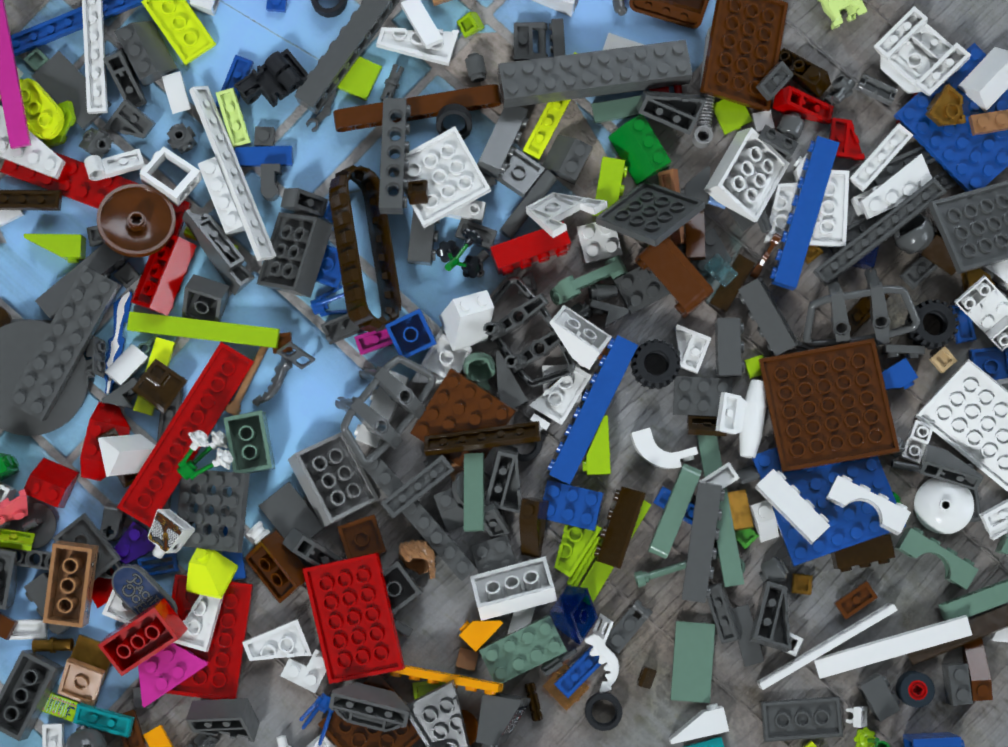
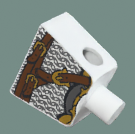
M158 509L148 534V540L156 545L152 555L162 559L165 553L179 552L193 534L195 528L172 510Z

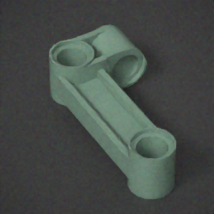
M620 255L607 260L604 263V267L574 279L572 275L559 281L550 290V297L553 303L560 305L580 295L583 288L610 276L615 280L628 273Z

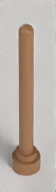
M268 347L259 348L253 360L254 363L245 376L234 400L230 401L224 411L234 416L240 414V403Z

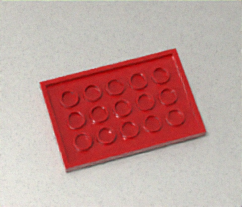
M378 552L303 568L329 684L405 669Z
M175 574L172 598L177 604V615L183 621L190 613L193 604L200 594L186 591L187 575ZM230 582L224 593L208 652L180 645L183 649L208 661L209 664L174 687L167 694L212 700L237 699L244 653L242 642L246 639L253 584Z

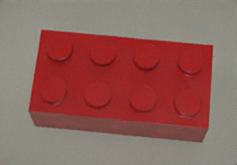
M540 229L491 246L490 250L498 275L503 274V276L512 274L514 269L521 268L523 270L531 267V263L537 261L544 263L550 260L549 257L557 255V257L566 255L567 251L570 250L571 241L567 231L552 238L544 229Z
M163 598L106 636L98 644V647L118 673L123 676L178 640L188 628L166 599Z

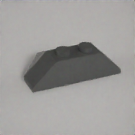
M358 682L332 690L329 708L332 711L334 710L347 723L383 732L406 727L410 708L395 692Z

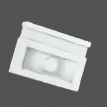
M1008 499L979 514L986 531L990 535V539L995 540L1008 533Z

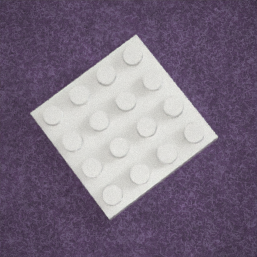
M456 126L406 153L405 160H409V170L405 171V178H408V182L428 181V203L412 205L424 228L491 192V188ZM394 172L395 176L397 177L399 173Z

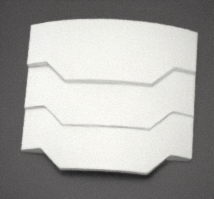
M915 6L874 45V49L880 54V69L908 94L923 92L931 96L970 59L971 54L958 43L954 46L951 45L927 24L928 17Z

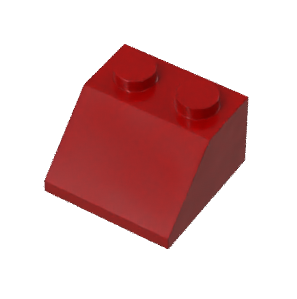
M43 458L29 475L24 489L28 496L54 507L64 508L80 472Z

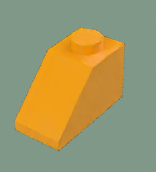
M473 620L471 623L466 621L459 629L461 631L459 636L476 652L503 624V621Z

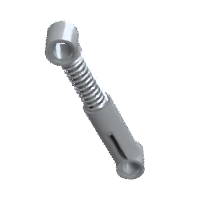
M711 27L708 29L707 34L705 36V47L699 89L701 88ZM701 93V95H704L707 101L697 119V126L692 137L694 146L700 149L706 148L713 138L712 123L710 121H712L711 118L713 117L712 108H714L713 102L715 97ZM698 134H705L707 140H700Z

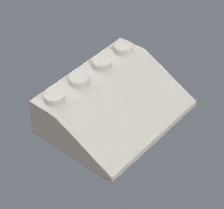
M750 127L737 132L704 190L718 203L753 222H757L790 163L772 146L758 139L759 134Z

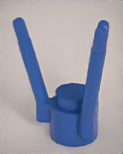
M333 288L323 295L315 297L314 300L310 301L313 313L315 315L320 314L321 317L348 314L347 310L326 311L329 309L328 303L344 297V293L326 299V297L338 291Z
M324 693L318 696L316 701L299 719L303 721L310 714L302 725V729H305L318 711L324 714L329 711L320 735L319 746L322 745L334 710L332 711L329 708L331 698Z

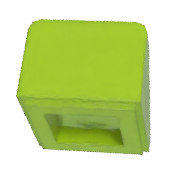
M470 11L456 21L465 38L485 28L477 12Z

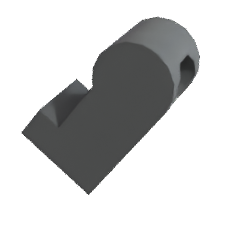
M261 164V194L267 201L272 202L279 197L277 175H282L280 164Z

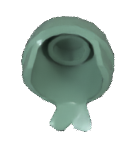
M474 352L464 360L462 366L464 376L471 381L477 382V385L481 388L490 390L488 379L495 375V362L490 355L484 352Z

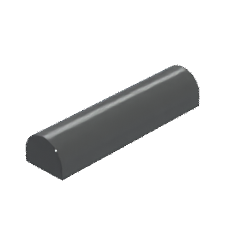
M545 170L500 228V233L509 239L514 237L529 217L526 214V206L543 198L557 181V178L550 171Z

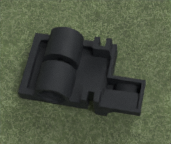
M286 49L281 53L277 51L271 54L266 59L264 65L257 66V72L253 69L252 73L234 84V87L247 105L255 102L262 94L272 107H275L278 104V98L281 101L304 84L308 73L291 52Z

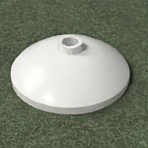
M931 478L924 482L917 490L914 498V511L919 522L928 530L938 534H951L963 529L969 523L974 512V500L968 488ZM944 501H947L949 503V507L947 509H944L942 507V503Z

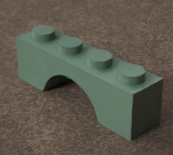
M913 527V529L906 528L895 549L910 558H917L924 553L936 555L944 564L945 579L960 589L967 590L979 570L974 567L975 563L967 558H959L957 556L958 553L947 547L945 549L941 547V542L932 537L928 539L923 536L924 532L916 527Z

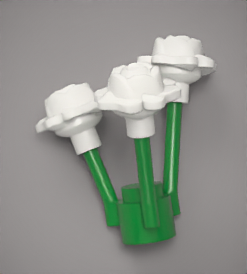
M221 430L218 432L211 431L212 442L209 444V437L203 431L189 432L188 435L192 443L185 457L178 463V473L185 480L189 478L193 480L197 475L212 467L221 465L229 470L233 462L231 453L228 450L217 448H228L225 433ZM198 447H208L194 461L189 460L187 462L193 451H196ZM217 448L216 459L196 471L198 468L196 464L212 449L215 450Z

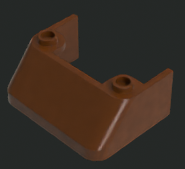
M630 0L629 6L635 12L695 29L702 23L709 0Z
M669 237L656 247L649 244L635 259V262L642 270H651L675 298L676 304L674 306L680 314H683V318L687 317L705 302L714 292L710 284Z

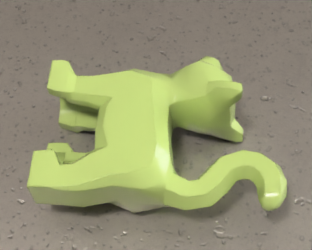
M817 0L821 3L823 11L831 19L832 30L840 27V24L843 23L841 11H847L848 16L846 19L848 22L856 19V13L859 16L867 12L862 0Z

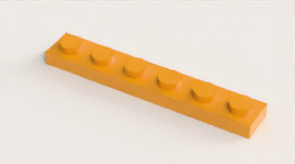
M405 665L403 670L390 672V676L402 677L403 674L408 675V679L420 681V678L428 679L427 683L431 684L447 683L454 679L456 688H458V685L465 686V690L473 692L481 689L484 690V694L496 695V692H502L504 684Z

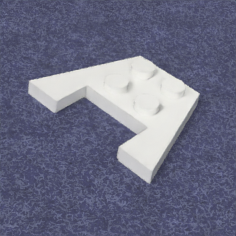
M552 192L526 206V214L554 238L567 231V225L560 222L564 218L572 216L573 213L579 210L595 215L608 207L605 200Z

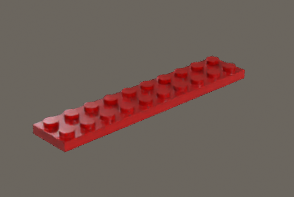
M59 153L56 154L66 163L58 180L8 160L4 161L0 170L3 174L45 190H60L63 193L62 196L96 209L99 208L104 197L112 190L127 184H139L120 176L92 181L88 177L83 162ZM183 201L179 207L172 203L176 216L174 236H179L184 224L182 216L185 210L191 207V203Z
M223 342L219 344L116 508L151 528L157 510L164 508L182 479L177 468L179 467L178 463L185 457L192 443L188 433L201 430L207 436L210 435V432L240 387L254 361ZM201 447L193 451L187 462L195 459Z

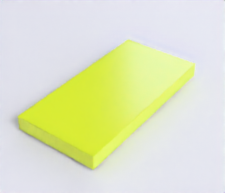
M186 0L141 1L185 66L216 46V43Z

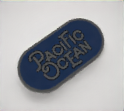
M124 564L113 573L111 582L114 592L136 615H139L163 598L166 599L177 614L176 602L141 566Z

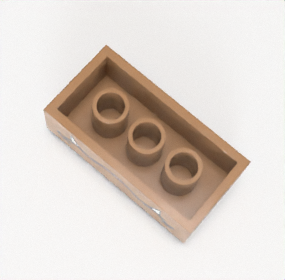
M60 540L53 543L43 623L79 628L89 624L99 546Z

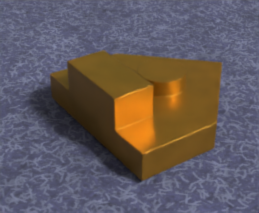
M947 84L940 93L934 96L926 108L928 111L925 115L939 127L966 123V118L963 115L962 104H964L963 96L950 84Z

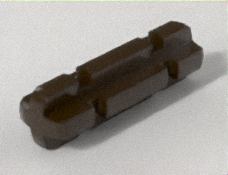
M535 683L525 684V690L528 693L527 697L531 698L529 707L530 711H532V720L534 722L541 721L543 716L540 711L538 694L535 692Z

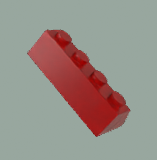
M173 235L163 249L150 255L131 303L168 316L169 312L173 309L174 300L181 289L180 285L188 272V266L195 255L197 245Z

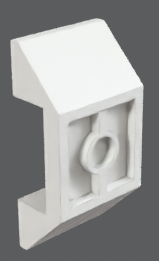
M984 275L954 302L1003 351L1008 347V300Z

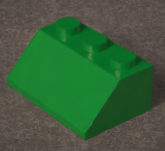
M642 114L623 124L608 137L620 159L625 160V166L628 167L627 170L636 185L667 169L672 162Z

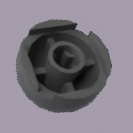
M81 726L69 736L65 747H106V742L100 731Z

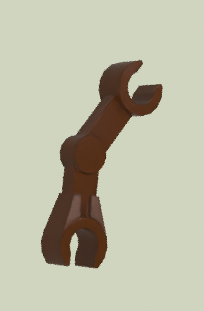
M777 233L773 235L769 242V248L763 254L761 261L753 268L750 274L751 277L754 279L758 278L765 261L768 260L773 247L778 245L782 236Z

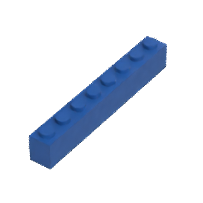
M817 136L814 141L811 140L807 151L810 152L809 159L805 158L802 167L805 170L804 177L800 176L797 188L800 189L798 195L795 194L791 205L794 208L792 213L789 212L786 224L789 225L787 231H783L780 240L783 242L781 249L777 250L775 260H778L777 265L772 268L770 278H772L771 284L792 291L797 287L840 142Z
M619 335L615 339L611 338L607 346L610 351L607 356H602L598 364L601 366L599 373H594L590 381L593 385L590 391L586 389L581 399L585 402L582 408L577 407L573 415L576 420L573 426L569 424L564 434L567 438L564 443L560 442L556 450L559 455L556 460H551L547 468L550 470L549 475L569 485L571 484L638 347L637 344Z

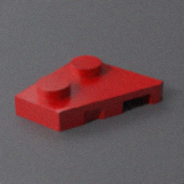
M832 118L829 139L840 142L836 157L863 161L865 155L864 153L862 154L860 149V142L854 132L855 128L852 120Z

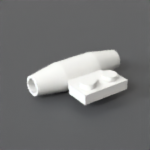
M750 380L745 399L739 395L721 392L715 431L728 434L739 433L741 457L756 458L763 436L767 407L763 381Z

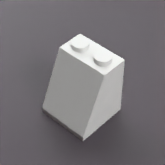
M487 290L453 299L439 315L452 351L488 340V335L483 330V327L487 322L492 321L494 305Z

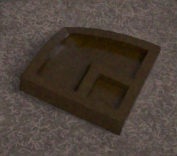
M155 359L132 388V391L164 415L188 381Z

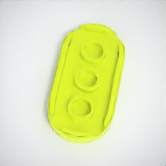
M29 78L20 79L19 83L28 130L42 140L55 138L61 132L64 125L62 109L38 82Z

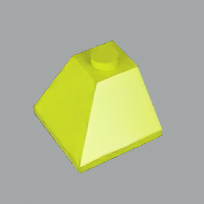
M196 548L188 565L186 591L222 599L238 569V565L215 550Z

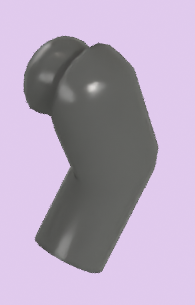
M624 0L612 1L615 13H618L620 16L627 13Z

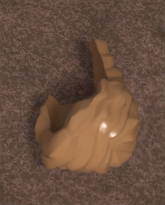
M411 540L400 543L399 559L403 561L404 566L417 572L418 575L429 572V579H434L436 573V554L430 548L428 542L425 540Z

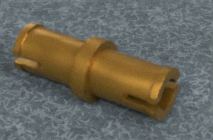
M51 637L50 639H34L32 641L33 652L49 651L50 653H56V651H73L74 649L73 638L57 639L56 637Z

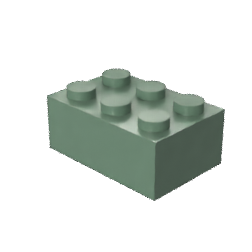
M260 410L224 417L229 452L233 457V462L231 463L233 472L251 474L275 469L266 413Z

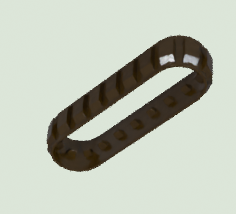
M352 165L336 173L329 187V201L348 316L354 325L367 332H379L386 329V324L398 318L401 311V295L388 215L380 214L379 177L369 168L361 165L358 167ZM349 180L358 185L364 197L381 304L380 318H376L371 313L366 302L348 189Z

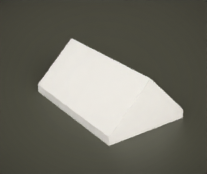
M994 47L957 86L984 112L1008 89V50Z
M141 434L98 438L106 477L139 473L156 445Z

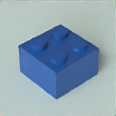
M421 309L415 310L385 325L398 354L406 358L437 344Z

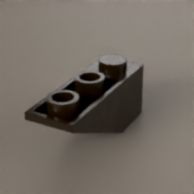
M786 48L780 51L778 62L783 61L792 71L794 76L791 79L804 90L820 98L831 85L828 72Z

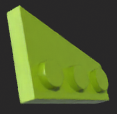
M565 525L554 568L572 578L595 539L602 531V528L597 526L596 531Z

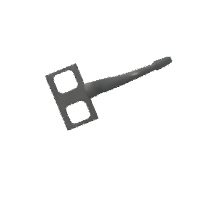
M291 341L278 349L277 353L282 357L281 363L274 369L276 374L271 379L273 384L268 386V392H264L262 397L259 395L253 399L252 403L258 407L261 403L269 401L281 388L287 371L293 367L292 363L303 369L314 362L315 358ZM287 347L296 350L290 355L283 352ZM302 356L309 359L305 364H300L296 360Z

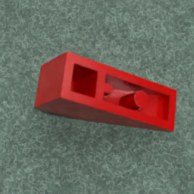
M792 86L782 88L775 95L772 108L783 114L796 112L801 115V119L828 125L831 123L834 106Z

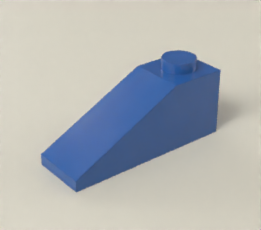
M906 358L882 371L886 390L902 387L907 389L914 385L913 380L918 378Z

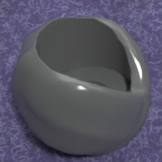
M919 214L894 233L895 245L907 254H913L926 249L934 239V228L931 221L926 216Z

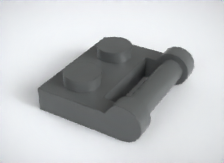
M514 23V62L548 57V54H546L547 23ZM533 30L538 31V53H533Z

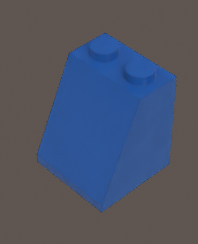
M951 732L903 734L904 747H965L961 737Z

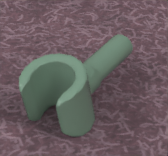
M154 334L146 343H140L138 349H142L146 345L147 350L144 354L150 353L152 350L151 345L156 337L160 335Z

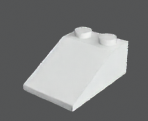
M565 305L562 306L550 321V325L571 357L580 366L586 367L589 370L612 338V336Z

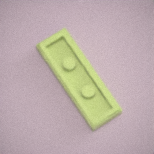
M234 87L215 92L233 148L251 143Z

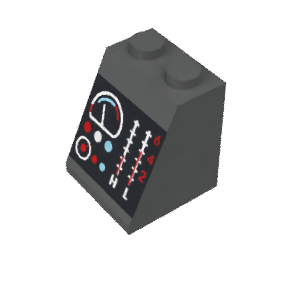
M496 692V695L483 694L476 743H482V747H498L499 744L505 743L528 707L531 698Z

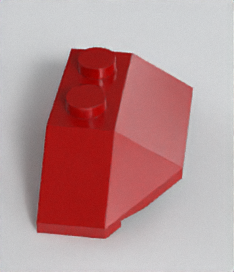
M99 402L90 417L80 456L81 477L102 481L106 477L99 442L96 439L97 436L112 427L116 429L119 436L130 435L131 427L119 406Z

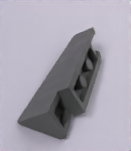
M189 209L185 210L182 216L183 221L226 285L230 286L229 289L233 295H236L255 278L242 265L245 258L211 215L205 213L198 215L191 213Z

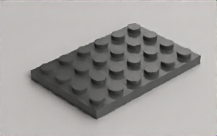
M1008 181L935 200L928 204L958 274L1008 260Z

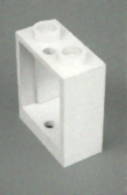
M164 146L160 151L154 153L152 160L145 164L139 173L143 184L156 188L178 207L202 180L199 169ZM166 159L188 173L174 190L151 176Z

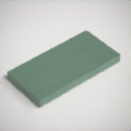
M676 621L670 700L710 703L715 624Z

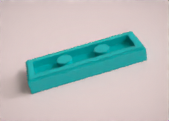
M78 703L73 723L128 738L131 736L135 717Z

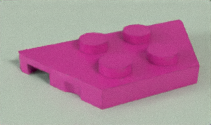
M172 643L138 665L142 706L144 708L200 671L209 664L208 661L197 657L194 653L183 649L180 645Z

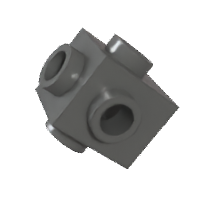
M183 123L172 126L169 129L170 131L167 132L170 138L167 140L173 150L177 148L181 154L190 151L197 144L193 138L196 136L190 126L186 128Z
M91 127L84 133L79 147L91 155L100 156L102 159L104 154L109 152L113 140L108 137L109 133L101 128L96 130Z

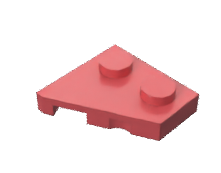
M25 489L18 491L20 496L10 501L9 498H6L0 502V525L28 516Z

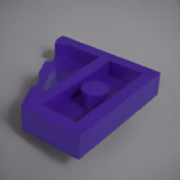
M135 521L132 522L114 547L122 558L120 561L125 564H129L137 558L148 554L156 546L148 540L149 531Z

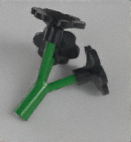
M464 228L462 235L466 240L461 250L453 240L448 242L442 241L436 250V254L442 262H448L445 265L447 271H451L457 265L461 266L464 277L476 278L477 273L481 271L479 257L468 255L463 263L459 262V258L467 247H470L472 244L481 246L483 239L476 231Z

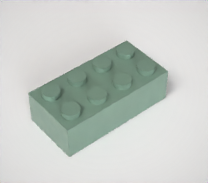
M549 614L479 648V652L493 681L498 683H504L567 652Z

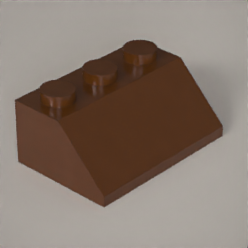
M276 530L260 541L244 559L276 600L281 603L306 583L303 568H306V566H304L295 553L282 544L284 538Z

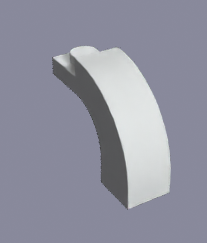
M650 428L630 433L637 453L646 462L658 468L682 467L680 459H683V462L694 460V455L698 454L697 447L673 453L663 451L656 445Z

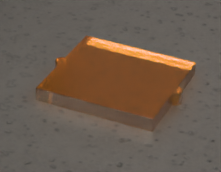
M565 663L556 673H552V677L543 687L567 711L576 701H580V697L589 687L583 683L567 698L554 685L570 668Z

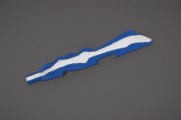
M127 292L113 303L114 336L108 340L109 350L105 354L107 356L105 360L106 369L123 353L125 338L122 336L124 323H128L132 292ZM105 373V393L110 394L113 392L116 382Z

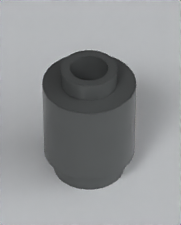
M479 53L469 54L468 58L465 59L468 77L473 83L484 81L487 71L483 56L479 55Z

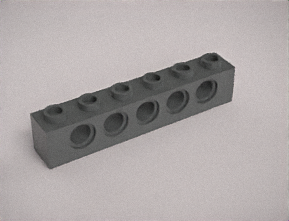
M383 98L379 188L380 214H403L404 208H407V196H404V190H408V178H405V171L409 170V160L405 159L406 153H409V141H406V135H410V123H407V117H411V105H407L406 98ZM396 117L401 118L399 122H393L392 120ZM395 135L401 137L399 140L396 141L391 139ZM397 153L400 155L397 159L391 158L392 154ZM392 172L399 173L397 177L390 176ZM392 190L399 191L395 196L389 195V192Z

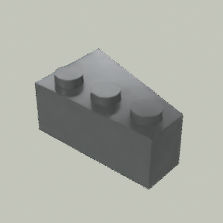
M644 90L636 109L639 114L690 135L707 100L704 95Z
M499 446L489 478L484 505L494 504L496 508L520 513L522 497L518 448Z
M770 581L763 584L749 641L784 652L792 650L786 586Z

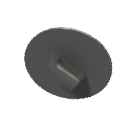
M28 503V516L20 520L10 521V530L34 533L35 540L32 549H37L45 546L53 538L56 531V519L53 512L47 506L41 503Z

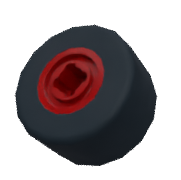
M907 671L898 678L896 693L904 704L914 708H921L933 700L935 687L931 678L926 674L917 671Z

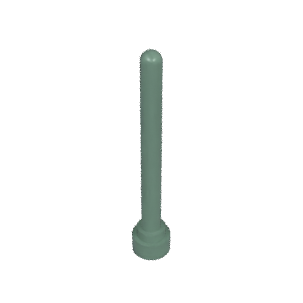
M718 551L716 552L715 559L719 558ZM687 560L651 572H642V570L634 572L637 586H645L651 579L685 569Z

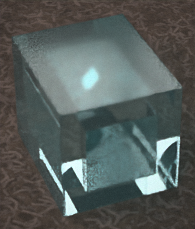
M718 253L704 266L712 277L724 287L738 275L737 271Z

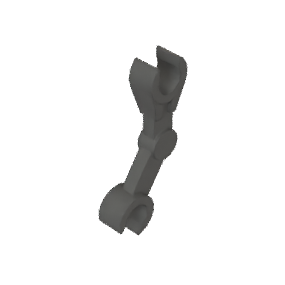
M336 89L324 104L323 110L315 118H310L306 122L307 127L311 123H316L312 132L318 131L319 124L327 116L331 115V106L337 95Z

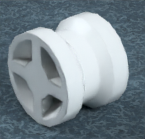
M259 521L246 535L252 537L257 545L269 536L271 531L265 529L263 523Z

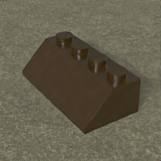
M623 486L620 490L616 489L613 500L616 501L614 508L609 509L606 518L609 519L608 526L603 527L600 535L603 538L601 546L597 545L594 556L597 557L596 561L621 569L646 493Z

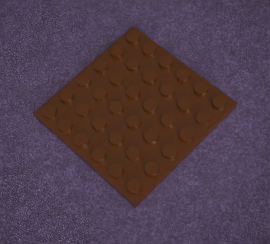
M874 338L758 360L782 473L899 453V445Z

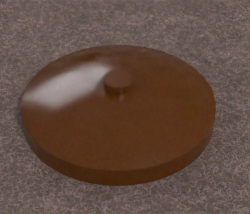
M127 184L112 190L100 203L96 217L98 231L104 243L113 251L128 257H145L160 251L169 243L176 227L175 211L170 200L156 188L145 184Z

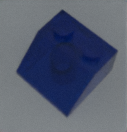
M567 586L550 610L555 627L577 644L583 642L598 619L589 590L583 587Z

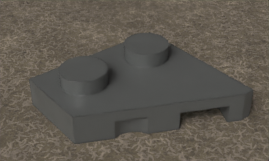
M124 99L103 128L126 135H133L138 138H146L156 123L129 100Z

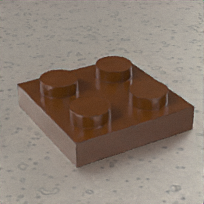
M375 514L337 526L347 559L376 552L379 554L386 552Z

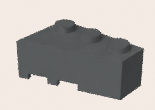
M248 698L192 701L186 718L188 725L194 733L213 736L222 733L230 735L232 739H236L237 736L246 737L250 742L255 741L260 724Z

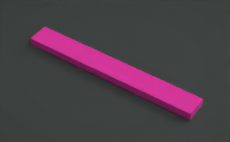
M0 0V95L10 148L16 149L31 146L5 3L4 0Z

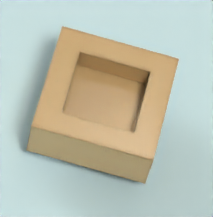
M945 346L929 358L930 362L941 374L957 362V359Z

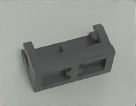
M348 314L321 324L330 345L365 331L354 325Z

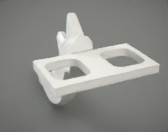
M601 613L593 629L594 633L586 637L584 641L593 646L589 652L591 656L599 655V664L607 662L604 670L610 671V673L605 674L608 680L602 681L599 692L603 693L610 691L611 686L616 681L619 674V662L616 655L606 646V640L614 622ZM601 619H602L601 626H600V628H599V630H598V626H599L600 621H601ZM609 623V626H608V628H607V631H606V633H605V635H604V631H605V629H606V626H607V624Z

